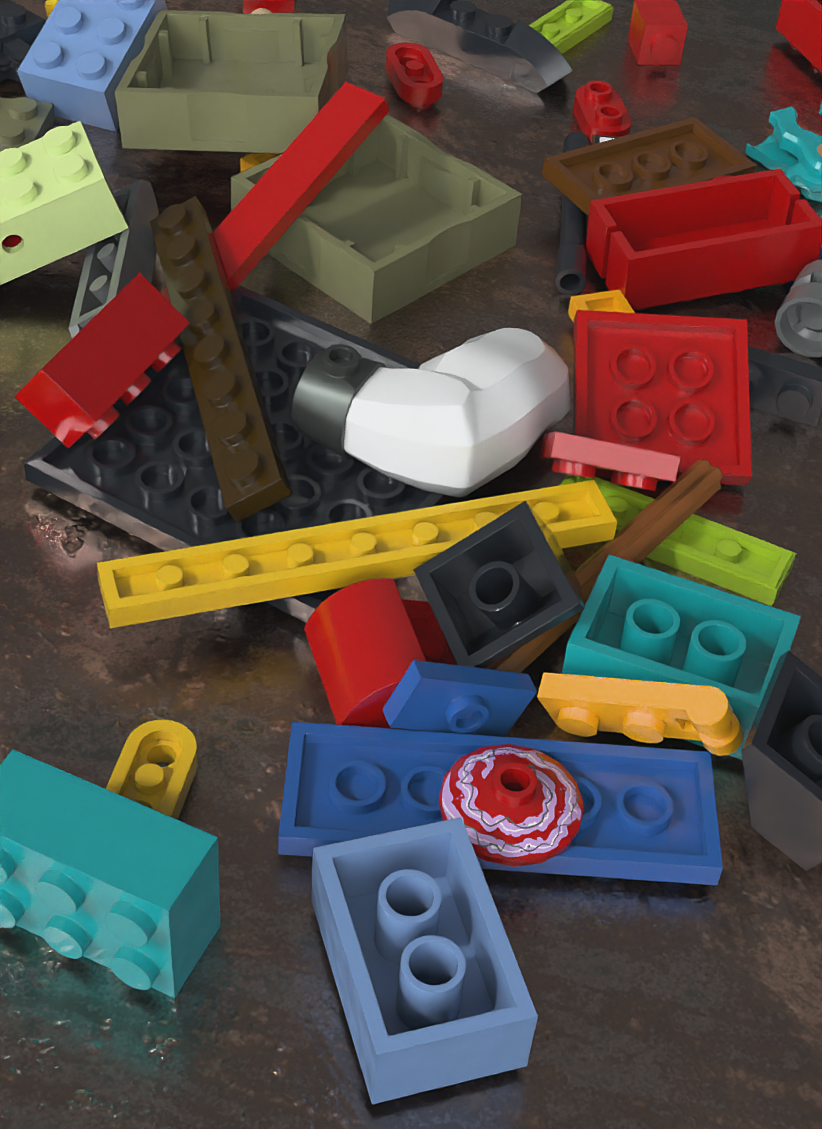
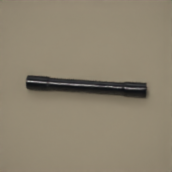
M581 132L569 134L563 142V153L591 145L590 138ZM564 195L562 196L560 248L556 256L555 286L563 294L575 295L583 291L586 286V214Z

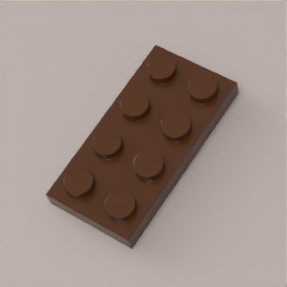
M691 117L546 157L541 175L589 216L590 200L709 181L718 176H738L755 173L757 165L699 119Z

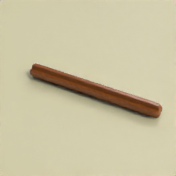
M707 460L695 462L675 482L616 533L613 540L606 542L574 571L580 582L584 606L608 555L639 564L720 489V479H722L723 474L719 467H713ZM583 610L485 669L521 673L579 619Z

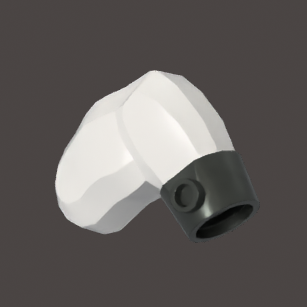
M502 328L471 338L461 346L423 363L419 369L387 368L385 363L360 358L359 352L349 345H332L324 351H320L307 365L293 398L292 425L299 433L349 460L353 456L388 477L425 491L454 497H464L514 467L527 455L545 431L564 419L571 410L568 367L555 349L539 336L519 328Z

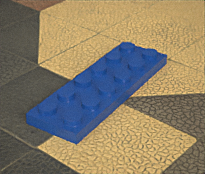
M292 722L278 835V854L313 857V848L443 821L438 804L444 775L457 760L481 747L512 744L537 749L560 762L577 781L584 803L580 830L564 852L541 864L511 867L487 862L477 857L481 869L718 885L723 865L710 752Z

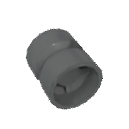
M816 260L807 264L798 274L789 294L785 297L777 311L775 319L776 332L782 343L794 353L806 357H822V260Z

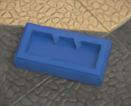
M413 660L382 710L391 728L506 737L537 693V690L529 674Z

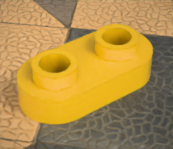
M153 720L138 726L128 736L106 789L178 820L197 770V743L195 736L186 726L172 720ZM164 762L169 763L170 765L166 767H160L159 765H157V763Z

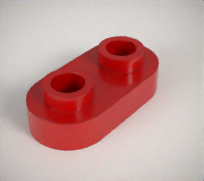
M404 42L391 45L387 49L385 70L401 99L406 101L408 105L416 108H425L440 100L444 77L432 54L426 47L416 43Z
M598 80L590 81L576 90L573 112L582 133L586 134L591 142L593 134L615 137L630 134L631 118L620 94L609 83Z

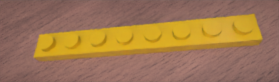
M589 480L98 562V582L111 629L343 588L371 579L416 575L414 572L415 568L524 501L531 506L552 531L561 549L613 540L617 520L596 482Z

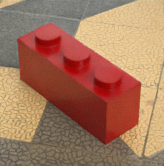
M139 272L14 397L67 448L73 445L86 432L95 440L120 415L112 405L119 398L128 405L152 381L144 371L151 366L156 372H159L181 350V347L174 340L190 322Z

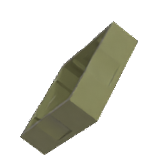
M159 10L144 37L145 45L143 50L131 61L115 90L122 148L283 153L344 84L348 71L346 14H241L224 11Z
M387 114L267 254L368 323L373 324L514 247L517 239L522 193L473 164L444 152L432 143L429 138ZM281 155L231 177V211Z

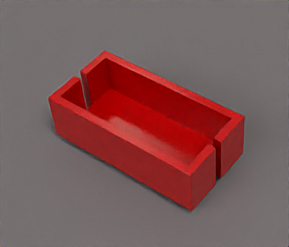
M774 169L590 200L585 251L600 277L606 278L605 285L608 290L620 289L633 310H644L653 306L680 301H692L697 298L729 292L735 293L773 284H785L796 280L798 274L807 264L819 259L822 245V220L805 199L799 200L800 192L781 169Z

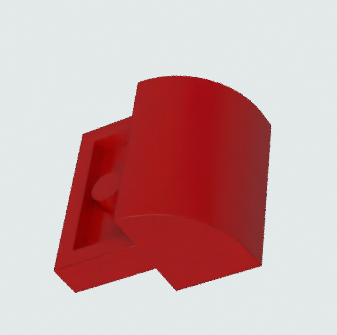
M393 578L361 581L337 591L315 609L304 627L337 725L402 729L391 728L382 709L413 660L458 665L429 602L401 599Z

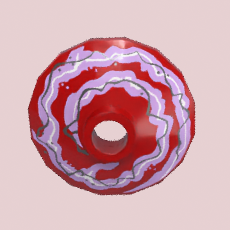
M512 744L481 747L459 758L444 775L438 801L443 821L462 817L477 857L487 862L511 867L541 864L564 852L579 833L584 808L577 781L560 762L537 749Z

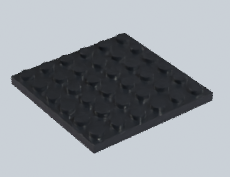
M243 286L237 287L231 292L292 495L238 523L226 510L180 335L174 341L181 347V350L159 372H156L151 366L144 371L152 381L128 405L120 398L112 405L120 415L99 437L94 440L86 432L73 445L67 448L55 436L24 461L27 481L164 551L450 504L455 498L454 496L425 491L388 477L353 456L350 460L299 433L292 425L291 412L297 385L313 357L332 345H349L359 352L360 358L385 363L387 368L419 369L421 364ZM343 588L264 602L307 623L312 613L324 600Z

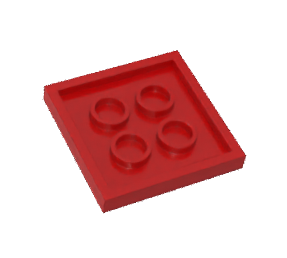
M577 310L574 318L573 435L679 456L680 462L676 479L695 462L707 460L713 467H719L722 471L721 484L747 486L752 477L747 320ZM596 469L595 476L611 478L612 472Z

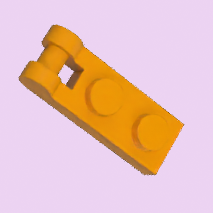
M543 672L537 698L556 725L567 733L590 737L596 735L597 731L623 733L633 740L644 743H659L663 741L664 737L702 741L705 748L711 754L718 756L729 755L735 752L743 742L744 731L736 715L733 713L725 693L719 688Z

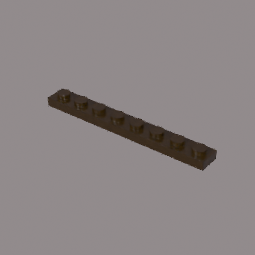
M195 196L182 204H175L166 208L158 217L150 221L171 304L190 322L179 335L224 505L238 523L292 495L207 213Z

